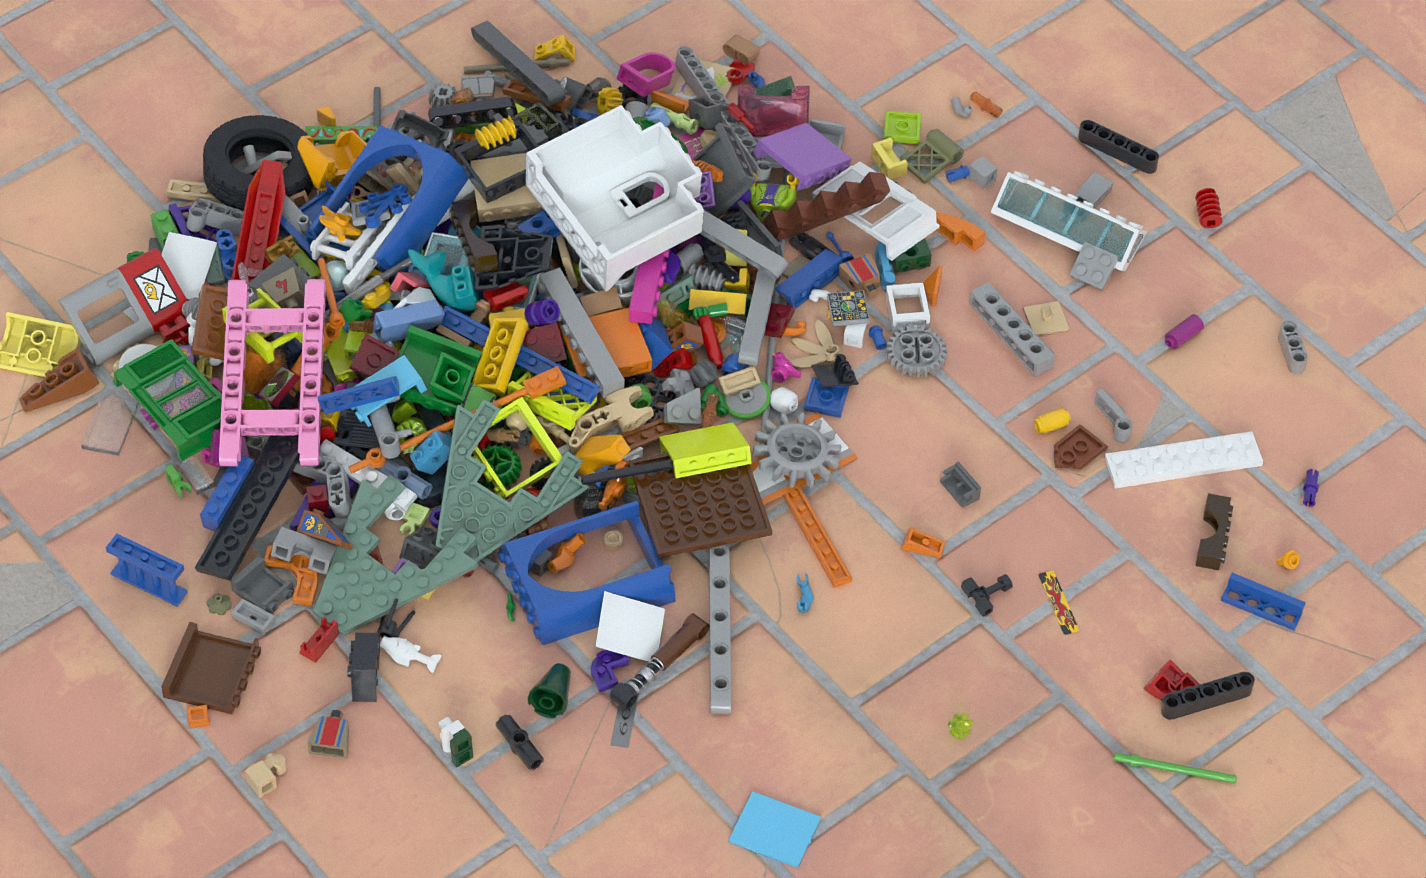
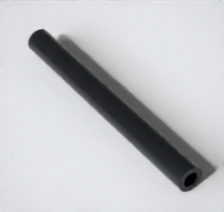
M669 459L581 475V483L586 485L674 469L673 461Z

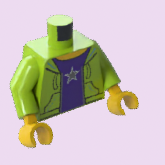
M789 174L787 176V182L791 185L758 183L755 186L754 183L750 187V203L752 208L756 210L762 223H764V219L772 209L788 211L794 204L797 195L796 186L800 181L797 177L793 181V175Z

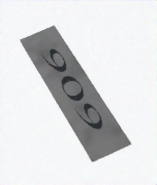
M638 698L629 710H624L618 705L611 746L629 748Z

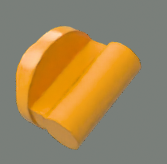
M1289 550L1283 556L1276 559V563L1279 566L1283 565L1290 570L1295 569L1300 562L1299 553L1295 550Z

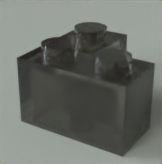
M541 102L511 117L513 121L519 119L522 124L527 126L535 125L537 130L544 129L545 135L548 136L547 142L562 135L561 122Z

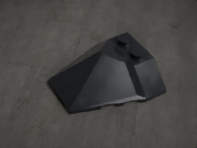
M503 225L482 226L480 239L493 244L497 253L498 270L477 273L474 286L475 292L495 290L550 270L553 245L552 236L536 232L527 233L517 228L515 230L508 229Z

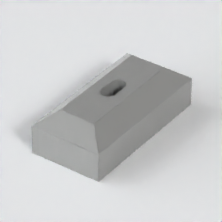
M244 599L231 612L232 618L262 634H265L276 621L274 615Z

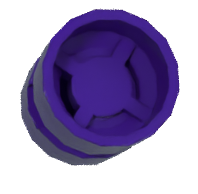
M552 299L530 303L525 308V319L533 327L554 323L560 316L559 305Z

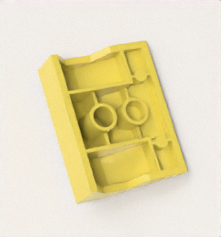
M7 312V326L4 338L0 342V369L46 377L45 373L48 370L52 372L59 365L58 361L63 356L76 348L80 349L82 341L72 325Z

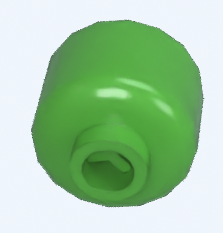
M644 384L632 385L631 387L640 386L642 395L633 401L631 406L637 409L650 407L653 398L649 388Z

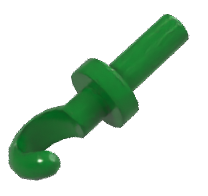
M509 593L507 594L508 604L506 605L508 610L507 616L509 620L515 621L512 613L516 609V604L513 603L512 594Z

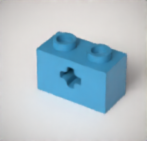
M435 430L410 455L417 470L433 475L449 458L451 436Z

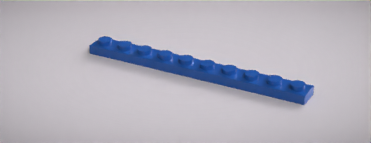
M445 306L441 325L484 348L490 328ZM521 346L515 365L534 375L541 374L558 366L566 380V385L559 388L591 405L601 389L598 385Z

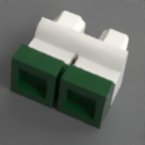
M446 717L439 721L443 751L446 753L451 752L452 763L457 768L473 758V747L470 733L459 720L452 722L449 717Z

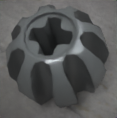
M703 360L692 367L690 377L696 386L704 388L717 379L718 370L711 361Z

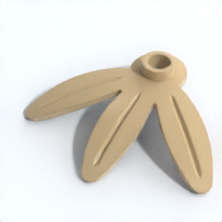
M821 320L815 322V329L822 346L800 338L791 339V342L798 349L813 355L791 360L790 362L794 367H811V365H818L825 360L835 361L836 355L842 354V350L836 344H833L832 336Z

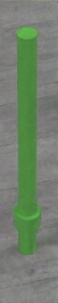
M1115 753L1114 761L1129 763V766L1138 767L1140 765L1224 782H1236V775L1141 758L1140 755L1136 754L1125 755Z

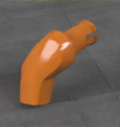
M577 533L570 541L560 544L555 558L547 563L550 573L560 572L572 565L576 550L586 543V538L583 534Z

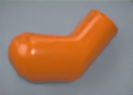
M797 321V327L787 326L783 335L797 336L805 333L807 323L805 321Z

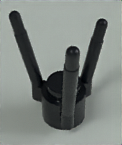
M395 598L388 619L385 621L386 615L381 617L380 626L377 631L380 633V637L398 638L400 632L414 616L415 611H412L397 629V623L392 620L398 603V599Z

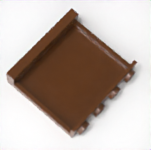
M189 622L161 686L163 698L195 706L207 705L208 709L233 714L235 707L238 708L240 705L242 691H245L247 688L248 676L253 674L255 659H258L261 654L258 638H255L253 644L198 631L197 623Z

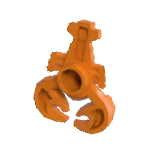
M622 460L618 462L615 469L628 467L629 462ZM627 477L607 481L602 502L598 505L601 511L607 510L608 505L613 506L617 501L616 499L623 497L628 486Z

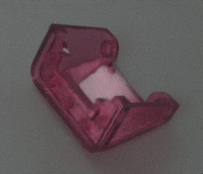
M738 85L737 106L746 114L745 118L755 127L753 131L747 128L753 138L767 137L804 123L809 124L810 86L794 87L792 96H756L754 87Z

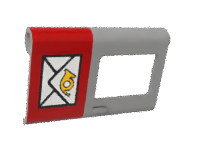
M153 248L58 301L86 348V360L90 365L97 366L125 351L128 346L132 347L136 343L159 332V328L164 324L170 326L177 317L181 315L185 317L182 312V306L188 300L158 249ZM121 289L135 312L138 321L107 339L94 343L77 312L111 292Z

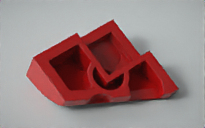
M1170 659L1143 689L1155 698L1163 700L1167 694L1200 684L1188 672L1184 673Z

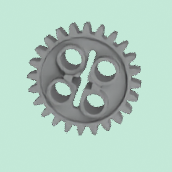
M914 325L913 329L907 326L906 330L900 328L899 333L894 332V335L889 337L886 349L887 360L891 361V367L896 366V371L902 369V375L908 372L909 377H912L913 374H916L917 378L920 377V374L927 377V372L933 375L934 369L940 371V366H944V361L947 358L946 342L942 341V336L937 337V331L931 333V328L924 330L923 325L920 329L916 325ZM915 339L918 340L919 363H916Z

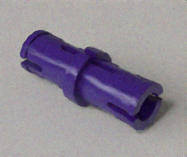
M1313 469L1306 471V483L1303 485L1305 492L1303 504L1307 506L1309 501V507L1315 505L1316 493L1319 489L1317 484L1319 472L1315 470L1314 475H1312Z

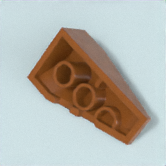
M79 348L63 356L58 361L59 365L52 372L48 370L45 373L46 377L40 383H35L19 398L25 412L84 394L99 384L95 372Z

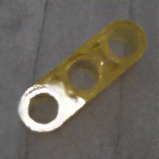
M663 300L656 305L658 306L657 314L664 325L670 329H674L683 322L694 325L688 313L669 300Z

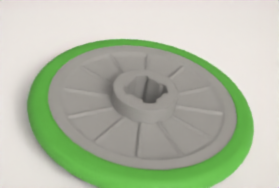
M760 380L761 385L744 389L726 397L723 393L729 414L741 419H750L761 415L770 405L771 391L768 385Z

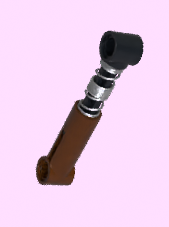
M690 614L685 619L682 627L651 656V662H647V666L642 667L635 674V678H631L624 684L620 682L613 688L610 693V699L624 710H629L638 698L639 689L644 688L645 684H648L656 677L658 671H665L696 640L703 639L709 631L710 624L696 614Z

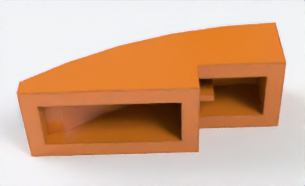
M936 212L937 224H939V228L936 231L953 244L957 245L962 242L973 251H976L984 244L986 234L984 230L956 216Z

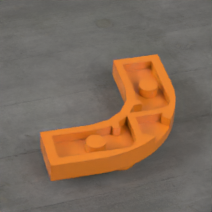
M268 545L264 557L265 566L289 570L297 578V585L292 598L293 604L313 606L318 588V577L316 571L308 569L310 562L308 557L298 554L294 555L290 562L271 556L273 546Z

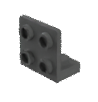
M421 527L405 537L399 558L409 560L419 565V568L425 569L440 552L435 548L437 532H434L430 527Z

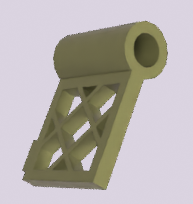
M939 129L929 131L924 142L911 152L906 151L900 156V161L918 159V164L908 163L907 169L924 184L951 163H957L964 154V150ZM927 147L931 150V154H921V150ZM920 159H931V164H920ZM933 159H941L944 162L933 164ZM920 169H930V173L923 176L920 173Z

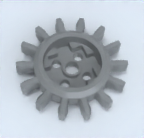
M781 413V425L778 427L767 419L764 429L770 435L756 431L754 441L765 445H754L753 456H767V458L759 461V470L772 466L775 469L772 475V481L774 482L782 474L790 476L789 485L791 488H794L797 478H805L809 488L813 487L815 481L813 475L816 473L825 481H828L831 472L824 465L838 469L840 459L828 456L840 455L841 444L828 445V442L834 440L836 432L832 430L821 434L819 432L822 424L821 419L814 422L813 426L804 424V413L799 414L797 423H790L786 414ZM796 451L798 453H801V455L795 456L792 454V452Z

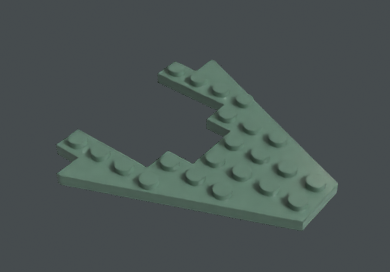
M485 399L475 414L460 405L456 408L435 548L441 551L461 528H464L478 540L466 554L476 562L499 549L503 543L511 541L584 493L589 487L588 485H582L581 481L574 477L583 460L568 451L562 457L538 497L533 496L520 487L509 503L477 483L487 466L471 457V455L501 410Z
M391 475L378 488H375L365 479L361 481L342 532L353 548L349 550L337 546L314 608L315 615L321 619L326 617L329 624L333 620L338 622L339 633L343 636L390 613L395 598L398 599L396 607L398 609L478 567V563L466 555L478 540L464 528H461L423 571L408 560L394 574L369 555L381 541L368 529L406 489L404 484Z

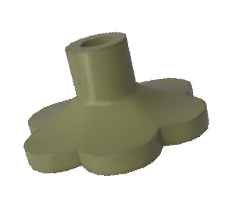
M214 594L207 601L209 612L212 614L224 615L226 610H230L232 607L228 595Z

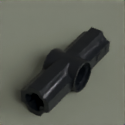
M505 714L500 717L496 722V727L510 744L511 751L520 757L529 770L538 768L544 762V758L529 740L528 733L519 727L511 715Z

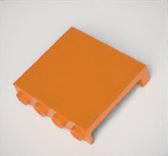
M622 308L617 311L589 317L623 378L652 371L651 355L638 323L630 322L629 308ZM559 324L561 337L564 340L576 374L593 382L592 378H588L584 364L579 362L576 350L571 348L569 338L563 334L561 324Z

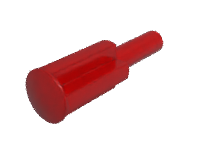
M735 103L728 105L726 111L735 120L741 121L751 131L755 129L745 118L746 114Z

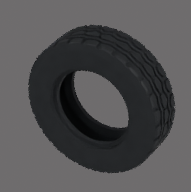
M250 115L227 121L210 134L204 145L203 178L206 187L221 203L244 211L248 187L254 176L239 171L232 165V162L244 155L243 147L254 145L255 152L270 154L276 151L291 152L292 159L286 162L288 166L283 170L285 195L290 197L305 190L308 196L314 185L297 147L301 136H308V134L294 123L274 116Z

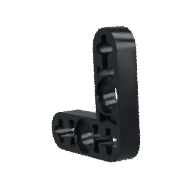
M646 373L625 377L624 384L627 388L634 384H640L641 381L644 385L650 382L655 384V387L649 388L651 395L654 396L650 405L654 416L647 420L646 424L664 418V407H658L656 404L658 402L668 403L676 397L673 391H668L667 396H665V391L662 388V383L665 379ZM656 413H658V418L652 420L654 419Z

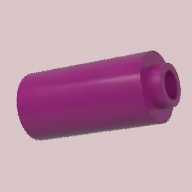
M1195 314L1190 315L1165 334L1166 345L1177 349L1204 329L1203 321Z

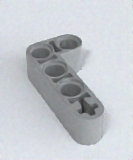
M199 198L195 200L189 209L186 227L190 231L199 232L205 225L218 229H229L233 234L240 235L244 211Z

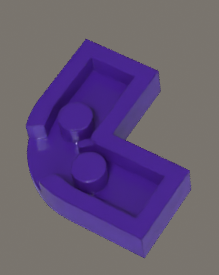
M603 650L596 654V658L590 666V671L599 693L614 688L618 684L613 670L629 664L627 655L609 650Z

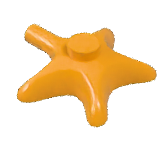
M322 205L324 215H320L319 220L324 226L329 228L330 233L338 237L340 242L345 241V235H362L363 232L349 223L352 219L351 216L334 213Z

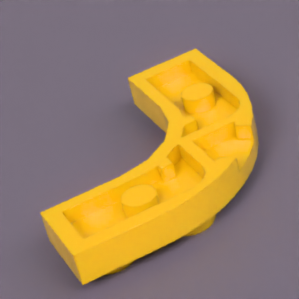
M383 281L382 285L375 287L373 292L365 295V298L361 301L366 309H376L392 295L390 283Z

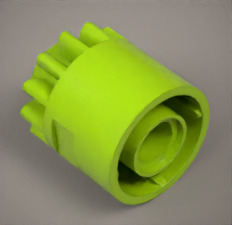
M417 417L403 419L395 430L396 432L403 429H412V434L415 436L428 431L423 420ZM408 436L400 438L399 444L406 440H409L410 438H408ZM423 442L403 450L404 454L413 453Z

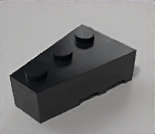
M356 632L355 641L351 640L347 676L351 678L352 702H377L376 686H378L377 672L380 660V633Z

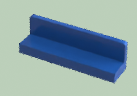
M825 249L778 285L776 292L785 296L787 305L794 306V309H796L809 299L813 289L821 290L839 276V265L843 263L842 257Z

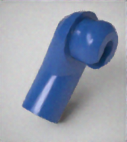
M755 71L750 72L748 78L750 83L756 87L757 95H765L764 78Z

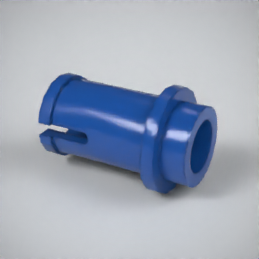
M960 165V168L945 172L949 183L961 178L967 179V176H970L968 167Z
M875 325L869 329V336L873 339L876 349L883 350L887 347V342L882 334L883 329Z

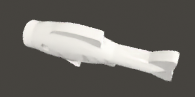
M384 636L380 647L385 649L396 663L409 667L410 661L417 660L427 664L432 674H434L436 666L442 658L440 654L429 657L419 653L420 646L413 645L403 638H388Z

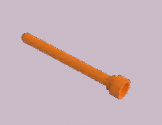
M319 258L317 262L321 277L326 282V296L331 311L329 317L330 326L333 329H340L345 325V319L343 314L338 311L325 260Z

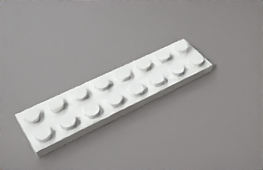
M1252 431L1106 453L1104 457L1114 488L1258 467L1263 464V459Z

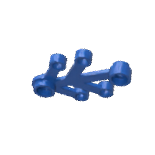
M395 184L390 191L380 195L378 193H371L367 196L369 202L359 204L360 213H367L378 208L375 212L366 214L365 223L367 228L380 226V216L389 206L392 214H399L403 211L402 205L411 203V196L407 193L408 188L406 185Z

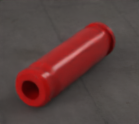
M710 315L701 316L697 319V323L701 327L708 360L716 366L717 370L721 369L724 357L714 324L711 321L712 317Z

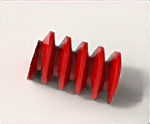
M1201 189L1195 196L1199 222L1205 228H1216L1223 222L1219 197L1215 189Z

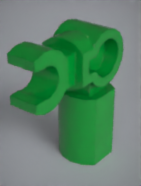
M727 303L710 305L708 308L703 306L693 308L694 321L705 315H710L712 318L728 315Z

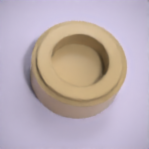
M617 530L607 531L603 537L604 546L610 550L619 549L623 544V535Z

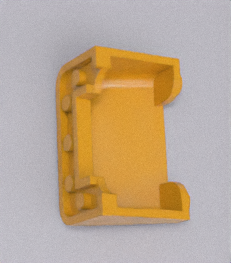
M351 130L341 132L337 136L335 144L319 146L313 145L314 139L311 136H301L297 147L313 185L319 191H325V182L327 181L332 186L335 185L337 187L367 143Z

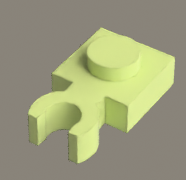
M413 502L403 518L407 523L400 527L401 534L404 535L406 530H411L409 532L410 535L416 531V527H423L431 513L430 509Z

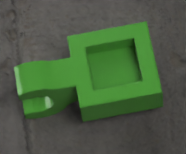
M172 464L164 467L166 479L174 491H177L178 497H183L182 490H187L189 494L192 493L191 485L187 482H182L183 477L179 470H175Z

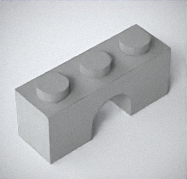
M281 527L274 540L271 556L290 562L294 555H305L310 559L308 569L327 575L337 546Z

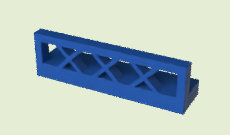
M396 376L318 396V402L325 414L338 412L399 396V381Z
M1233 572L1221 597L1222 602L1295 631L1306 604L1304 601ZM1232 591L1237 593L1240 598L1233 599L1228 597V594ZM1254 600L1258 605L1252 607L1246 601ZM1271 607L1275 609L1276 613L1269 614L1265 608ZM1290 615L1295 617V620L1291 623L1286 621L1283 616Z

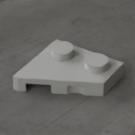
M696 388L663 405L665 424L697 426L702 424L700 388Z

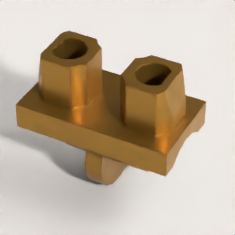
M292 235L264 250L265 258L270 265L283 254L290 258L301 251L300 247L294 242Z

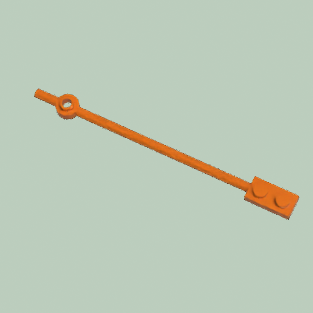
M556 366L523 381L525 388L491 403L499 408L528 394L531 400L566 385V380L559 367ZM454 419L400 443V450L403 451L425 441L435 430L443 433L452 429ZM373 448L368 451L366 459L350 465L348 468L351 474L367 466L381 468L386 464L387 458L381 454V448Z

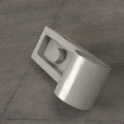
M1103 388L1096 391L1094 403L1115 425L1114 439L1118 442H1127L1131 436L1132 421L1125 415L1124 409L1118 406L1112 396L1107 394Z

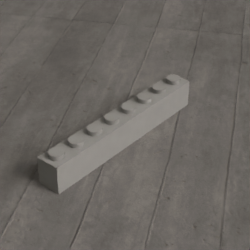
M561 268L540 274L539 283L537 284L538 290L541 294H544L545 299L555 300L559 305L560 316L557 322H560L563 334L568 336L571 348L576 350L579 362L584 364L588 378H592L593 383L601 388L599 392L602 398H606L617 390L624 389L622 374Z

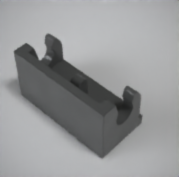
M959 461L943 471V474L946 476L940 479V483L962 508L980 499V485Z

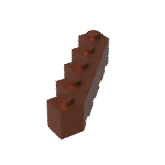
M868 172L860 183L844 181L837 192L820 191L812 202L796 200L788 211L772 209L764 219L765 227L775 239L785 240L878 204L890 192L885 173Z

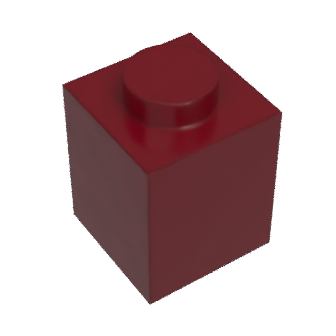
M326 484L306 487L309 511L312 512L313 509L324 512V514H329Z

